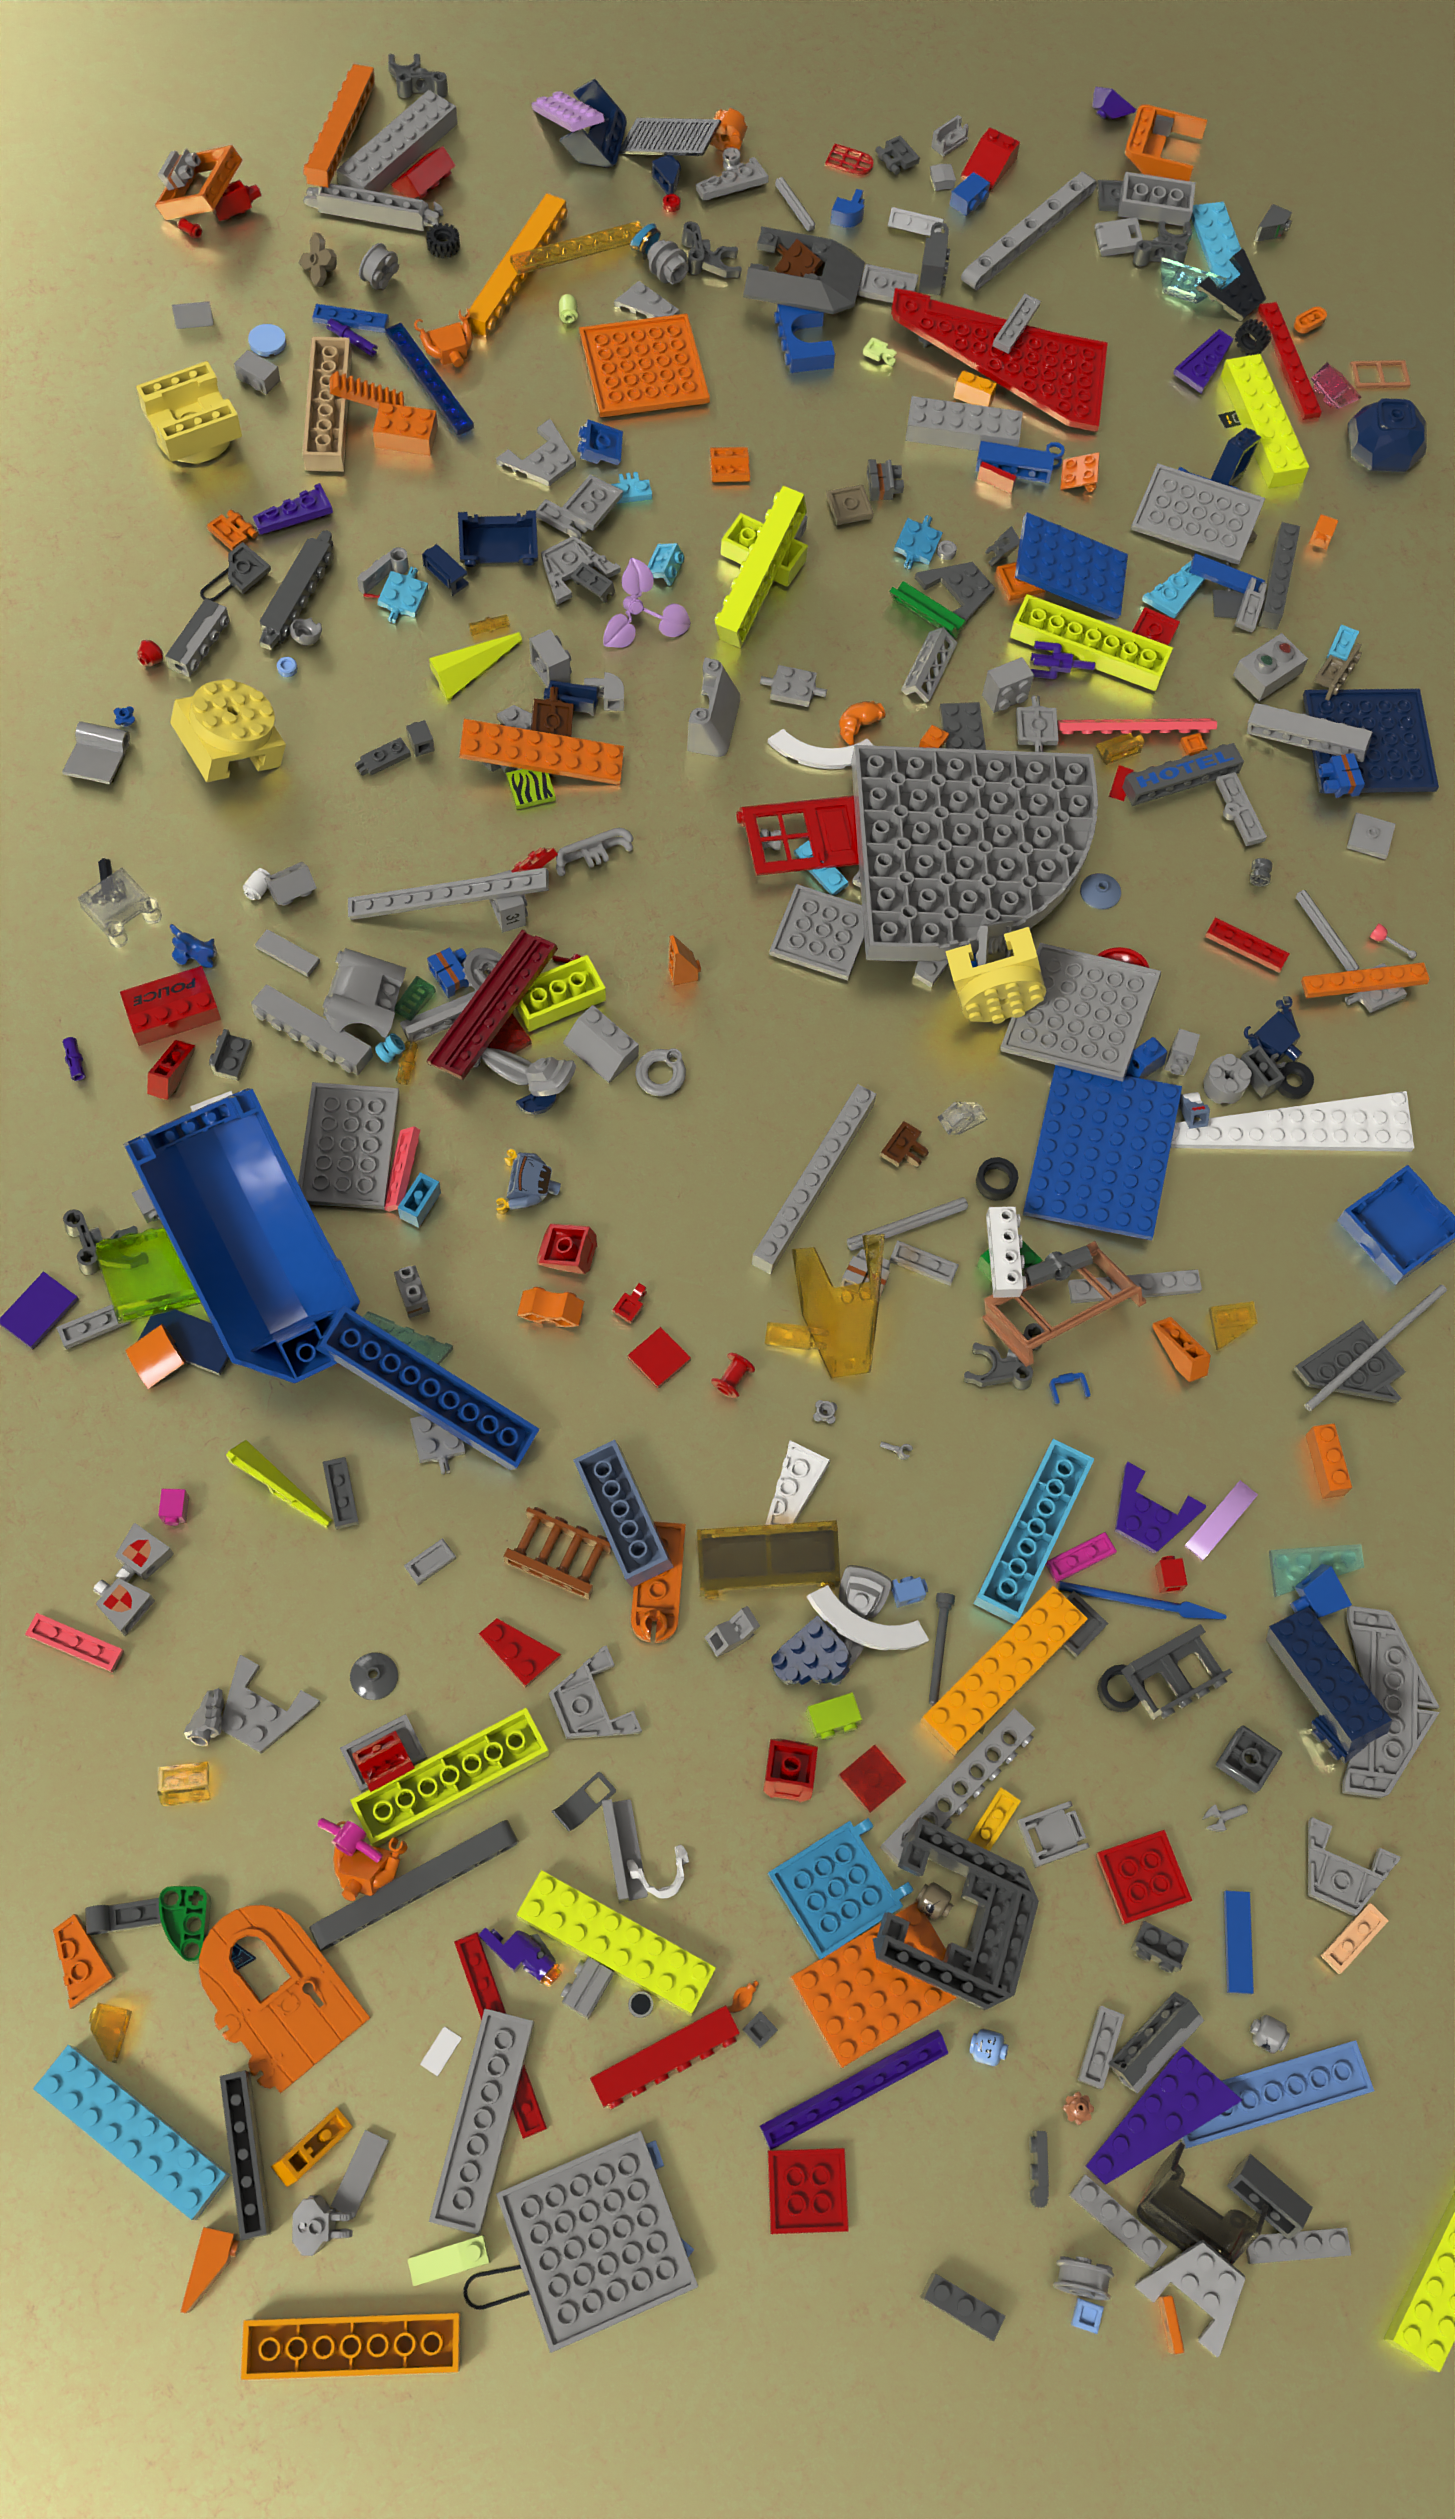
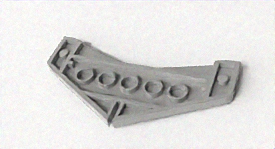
M1349 1606L1347 1607V1623L1362 1680L1390 1716L1392 1723L1388 1734L1368 1743L1363 1750L1349 1760L1343 1778L1342 1793L1383 1798L1390 1794L1439 1712L1421 1710L1418 1707L1438 1709L1440 1707L1393 1615L1385 1610Z

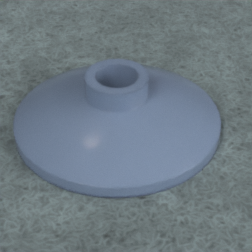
M1096 873L1084 879L1081 884L1080 893L1083 900L1089 906L1096 909H1109L1118 903L1121 897V888L1113 877L1107 874Z

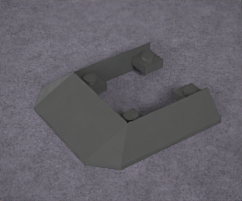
M761 226L757 250L775 253L777 247L782 250L778 246L779 244H782L788 250L794 241L798 239L826 263L822 276L805 273L804 277L769 271L768 266L751 264L748 267L743 298L830 314L854 307L865 267V262L857 254L833 239Z
M918 1818L900 1845L903 1847L898 1867L920 1877L923 1876L929 1859L966 1877L961 1898L978 1905L967 1948L965 1949L955 1943H949L944 1960L941 1961L905 1944L904 1941L910 1922L887 1912L883 1915L877 1937L873 1938L876 1959L983 2010H987L1015 1995L1039 1900L1023 1867L935 1824Z

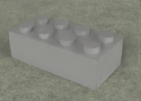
M1125 172L1120 191L1118 216L1127 218L1137 217L1140 220L1163 221L1166 224L1184 226L1185 223H1189L1193 212L1196 182Z

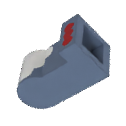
M1199 1093L1181 1094L1179 1107L1189 1129L1208 1126L1210 1109L1207 1104L1204 1105L1203 1101H1201ZM1194 1117L1200 1118L1201 1121L1194 1122Z

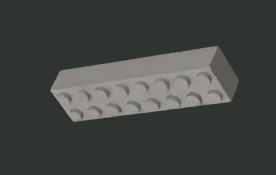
M428 90L336 170L338 185L381 192L457 125L456 106Z

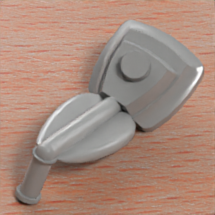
M489 1047L486 1048L473 1066L478 1067L482 1058L493 1071L506 1080L517 1085L529 1084V1091L533 1096H549L560 1093L567 1086L576 1069V1064L573 1060H556L553 1057H548L531 1063L516 1054Z
M848 1565L842 1576L839 1588V1601L861 1618L868 1620L867 1618H874L881 1611L887 1600L892 1581L888 1576L874 1569ZM833 1627V1632L851 1653L850 1667L859 1657L864 1646L841 1635ZM840 1680V1681L837 1682L836 1684H832V1685H835V1686L840 1685V1683H841L842 1680Z

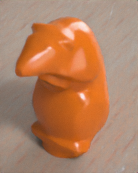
M864 701L853 704L846 709L839 720L840 735L848 745H854V735H857L860 726L870 725L885 718V710L882 704H876L874 701Z

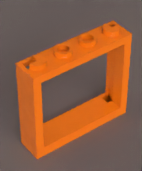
M233 145L197 152L196 154L200 158L201 163L195 167L194 175L187 181L186 185L172 190H168L165 187L155 204L165 220L214 210L243 161ZM212 170L199 194L183 197L197 173Z

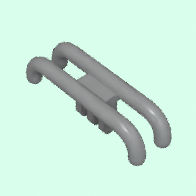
M614 828L564 846L557 852L558 855L556 856L558 875H565V864L582 857L585 858L590 868L594 866L592 859L595 860L597 865L601 864L600 856H602L604 862L609 861L605 849L615 845H622L626 851H632V834L624 828Z

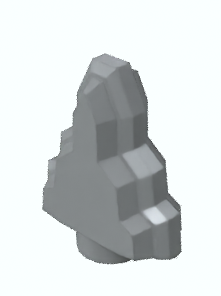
M217 1688L207 1691L200 1708L194 1713L190 1723L184 1730L186 1739L196 1745L207 1746L211 1738L221 1733V1722L223 1719L221 1712L224 1706L221 1689Z

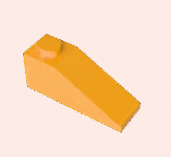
M337 2107L334 2108L286 2151L271 2168L286 2187L298 2181L353 2128Z

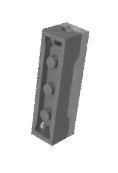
M205 598L165 655L169 669L184 674L187 677H190L198 669L200 661L203 657L207 656L212 644L218 640L223 628H226L229 624V616L225 606Z
M1174 1992L1108 2064L1122 2084L1138 2094L1171 2056L1179 2050L1192 2033L1197 2030L1204 2019L1189 1999Z

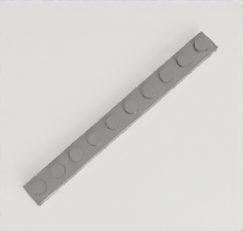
M547 868L349 897L348 917L351 920L549 891V871Z

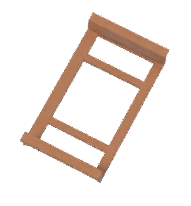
M1096 1241L1086 1245L1093 1257V1262L1122 1291L1112 1295L1085 1267L1077 1269L1105 1300L1052 1327L1022 1295L1020 1297L993 1298L992 1294L984 1299L986 1315L982 1316V1319L1026 1367L1034 1363L1032 1349L1128 1298L1138 1307L1146 1303V1299L1142 1296V1288L1138 1287L1099 1249ZM1026 1281V1289H1023L1021 1294L1042 1283H1039L1034 1286H1029ZM1014 1298L1045 1332L1027 1340L997 1307Z

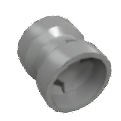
M761 829L760 837L781 835V830L776 829L774 831ZM781 840L762 842L763 850L767 848L780 850Z

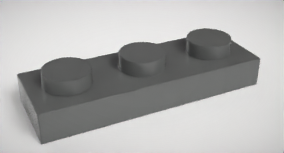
M346 1457L322 1462L335 1528L340 1529L358 1525L359 1521Z

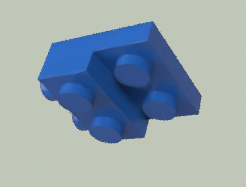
M588 419L585 425L580 427L578 437L582 438L577 448V452L581 453L580 459L595 464L603 460L619 465L621 461L623 431Z

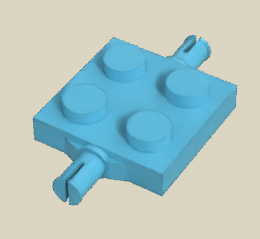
M410 567L407 575L391 571L378 599V606L391 611L388 617L390 623H396L399 614L416 617L428 589V583L415 579L418 569L415 567L414 570L413 567Z

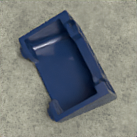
M536 510L526 511V515H523V517H521V513H517V516L482 517L474 514V518H472V516H468V512H458L460 562L464 563V566L475 567L476 564L523 563V565L530 566L538 561Z

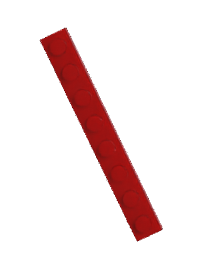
M1277 302L1260 304L1258 308L1264 326L1268 327L1266 331H1270L1268 336H1271L1270 341L1302 420L1319 418L1322 411Z

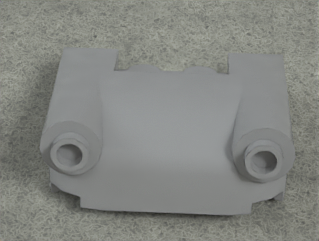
M345 948L344 951L338 952L335 960L338 963V969L332 979L329 993L322 1006L324 1008L323 1016H326L327 1021L331 1024L330 1028L340 1033L348 1024L362 1023L373 1027L382 1037L386 1038L392 1027L395 1015L394 1009L404 980L406 967Z

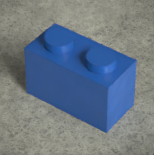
M973 172L952 190L949 206L967 216L982 201L987 200L990 193V182Z

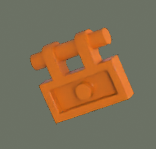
M233 510L227 512L228 518L221 514L207 524L208 530L231 551L242 542L246 544L248 542L247 536H251L253 539L258 536L255 527L251 523L244 521L243 516L238 512L235 513Z

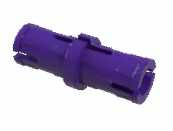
M73 1037L65 1038L62 1043L65 1048V1062L69 1066L71 1079L74 1081L83 1080L85 1078L82 1066L83 1057L79 1053L77 1040Z

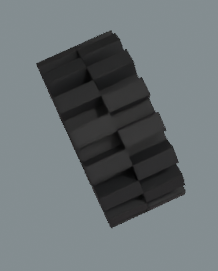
M439 223V226L434 224L433 228H429L426 235L427 247L432 255L435 254L437 258L441 255V258L444 259V256L450 258V254L454 256L456 252L458 253L460 239L457 228H454L453 225L449 227L448 223H445V225Z
M1253 319L1246 320L1235 333V342H1238L1237 347H1241V352L1246 351L1245 354L1247 356L1249 353L1250 356L1260 354L1270 343L1271 336H1268L1270 331H1266L1268 327L1266 325L1263 327V322L1260 321L1258 323V319H1254V321Z

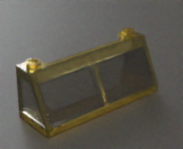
M837 1520L699 1529L696 1531L695 1546L699 1597L705 1596V1599L719 1598V1594H722L723 1591L808 1585H816L818 1588H823L828 1585L833 1591L835 1587H839L840 1564Z

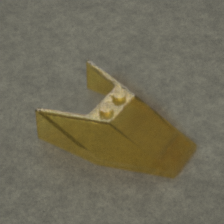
M885 1234L862 1236L869 1282L843 1287H834L815 1247L792 1249L802 1316L830 1378L871 1372Z

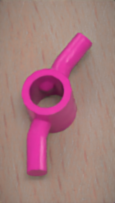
M324 1818L318 1821L319 1828L335 1835L332 1843L343 1853L352 1856L358 1849L377 1863L383 1856L382 1853L363 1841L367 1834L353 1822L346 1821L341 1828Z

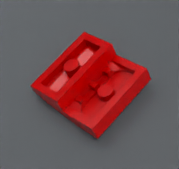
M396 1731L352 1753L370 1792L415 1769Z

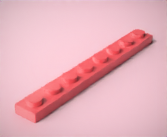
M1213 718L1057 720L1058 730L1062 731V734H1074V731H1081L1083 734H1093V731L1112 734L1113 730H1120V733L1125 734L1132 733V730H1140V733H1152V730H1159L1160 733H1171V730H1179L1180 733H1190L1191 730L1198 729V732L1209 733L1210 729H1217V721Z

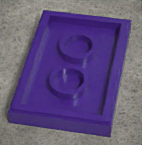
M43 1271L0 1317V1326L33 1350L79 1299Z

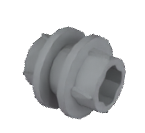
M664 239L651 246L647 255L651 273L656 275L663 283H671L673 285L680 282L688 272L686 253L679 249L675 242L665 241Z

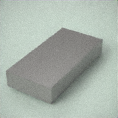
M442 1538L406 1563L404 1567L415 1583L420 1585L454 1561L456 1556Z

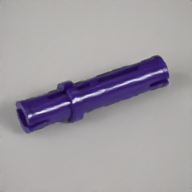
M333 318L328 320L327 330L332 331L339 337L350 338L352 345L371 357L377 353L374 350H378L377 345L353 332L349 326L342 325Z

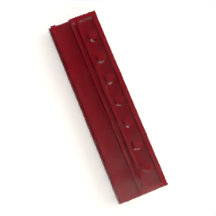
M522 929L427 1059L428 1065L464 1080L558 950L557 945L535 935L534 937L527 934Z

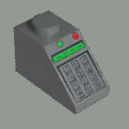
M1272 204L1258 227L1254 241L1259 242L1280 238L1284 231H1288L1292 221L1290 217L1292 212Z

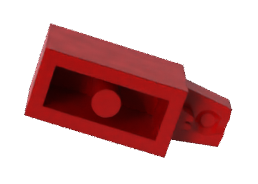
M240 180L228 184L214 208L213 214L219 221L228 220L236 214L245 213L248 209L252 208L251 203H253V200L262 196L260 189L257 185L244 186Z

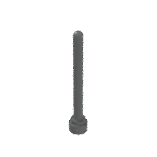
M937 1593L936 1595L939 1618L929 1694V1704L931 1706H934L939 1699L948 1613L955 1602V1595L949 1593Z

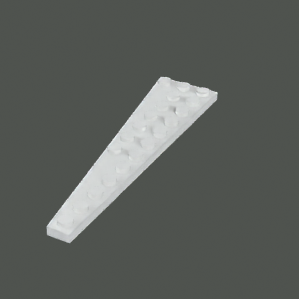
M1407 1091L1214 1117L1209 1118L1208 1126L1189 1129L1186 1121L1175 1123L1170 1148L1412 1152L1414 1142Z

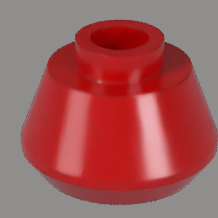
M151 640L141 641L137 651L138 660L141 664L153 666L163 661V651L155 642Z

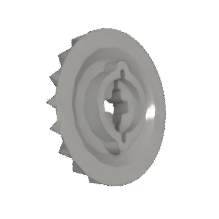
M474 949L466 956L463 962L464 968L462 971L465 973L464 979L468 980L469 986L475 989L474 993L477 992L488 977L484 972L487 970L488 974H490L502 958V955L493 949Z

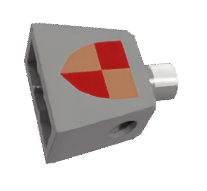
M134 1523L116 1553L115 1557L123 1566L115 1576L129 1582L133 1575L137 1574L146 1580L169 1560L174 1553L170 1547Z
M120 1578L116 1579L112 1585H109L104 1580H100L93 1589L95 1593L101 1596L96 1605L124 1636L128 1634L155 1602L148 1592Z

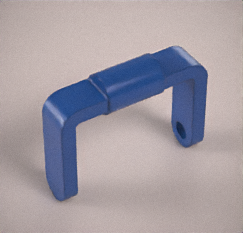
M1067 1373L1059 1375L1058 1378H1053L1050 1381L1049 1386L1055 1404L1060 1403L1055 1384L1073 1382L1077 1379L1081 1380L1085 1396L1090 1397L1089 1387L1083 1373Z

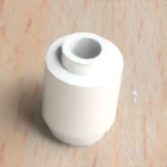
M262 868L254 871L243 885L244 894L251 900L261 899L268 889L264 878L270 876V873Z

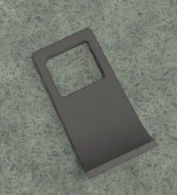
M597 1772L568 1800L552 1810V1813L570 1832L602 1805L603 1800H608L616 1792V1789L601 1772ZM599 1778L610 1792L596 1804L585 1792V1789L594 1780Z

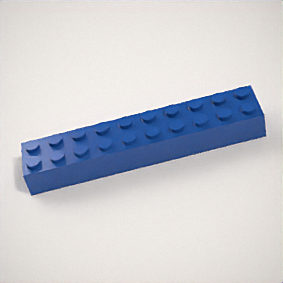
M346 1306L338 1310L315 1347L316 1350L509 1470L516 1469L539 1431L538 1427Z

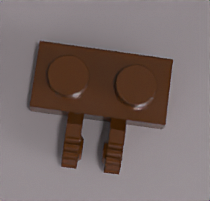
M903 1121L882 1150L880 1156L899 1167L904 1158L908 1163L918 1167L922 1163L921 1159L909 1151L913 1149L915 1153L922 1157L927 1156L929 1152L925 1146L917 1142L922 1132Z

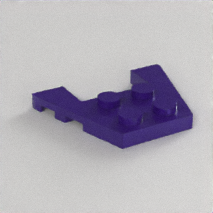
M1127 1462L1124 1467L1115 1532L1156 1554L1194 1518L1202 1513L1207 1505L1188 1495L1178 1515L1136 1492L1146 1471Z

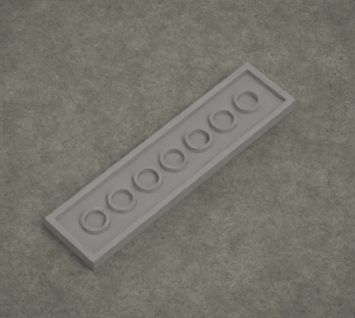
M484 2009L429 2222L476 2235L481 2234L535 2021Z

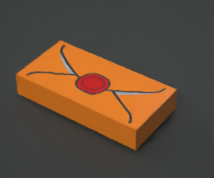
M1171 2295L1159 2296L1158 2302L1169 2353H1184L1174 2299Z

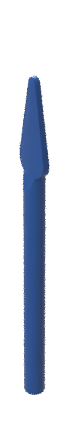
M1062 1581L1059 1582L1058 1587L1060 1591L1070 1593L1075 1591L1081 1595L1177 1612L1184 1618H1227L1225 1614L1188 1601L1179 1604Z

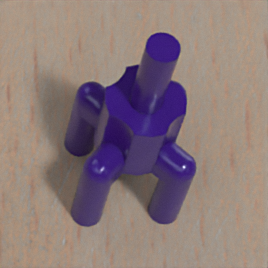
M1035 641L1034 649L1053 651L1052 655L1031 653L1030 661H1033V665L1050 667V671L1031 669L1036 678L1054 680L1057 678L1058 672L1070 673L1071 668L1094 670L1095 662L1073 660L1071 653H1062V646L1059 643Z

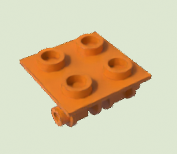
M1100 453L1064 459L1061 490L1085 486L1088 492H1093L1096 489V483H1098Z

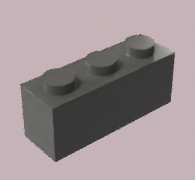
M1251 2154L1236 2167L1227 2185L1231 2191L1288 2240L1292 2239L1304 2228L1313 2209L1310 2204Z
M936 2273L931 2274L920 2297L991 2341L995 2340L1006 2317Z

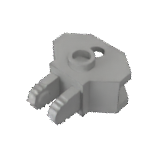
M310 2195L308 2198L303 2199L293 2212L292 2242L302 2256H313L323 2248L327 2241L333 2238L352 2237L353 2230L348 2228L336 2229V2221H349L353 2219V2213L336 2212V2209H331L321 2195Z

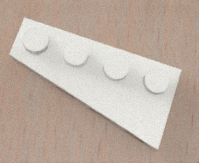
M791 1440L789 1441L787 1455L784 1458L780 1479H778L775 1496L766 1520V1530L784 1539L787 1538L830 1464L829 1459Z

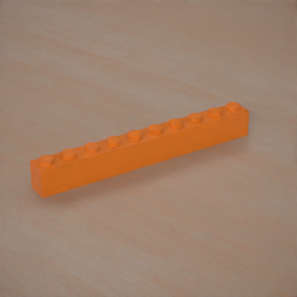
M353 64L351 70L347 72V79L343 81L342 89L338 92L337 100L333 103V109L329 111L328 120L324 122L318 141L314 143L313 152L309 154V161L304 165V175L306 176L307 184L329 187L375 85L374 67Z

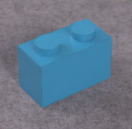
M420 1172L397 1207L400 1219L419 1228L441 1194L439 1181Z

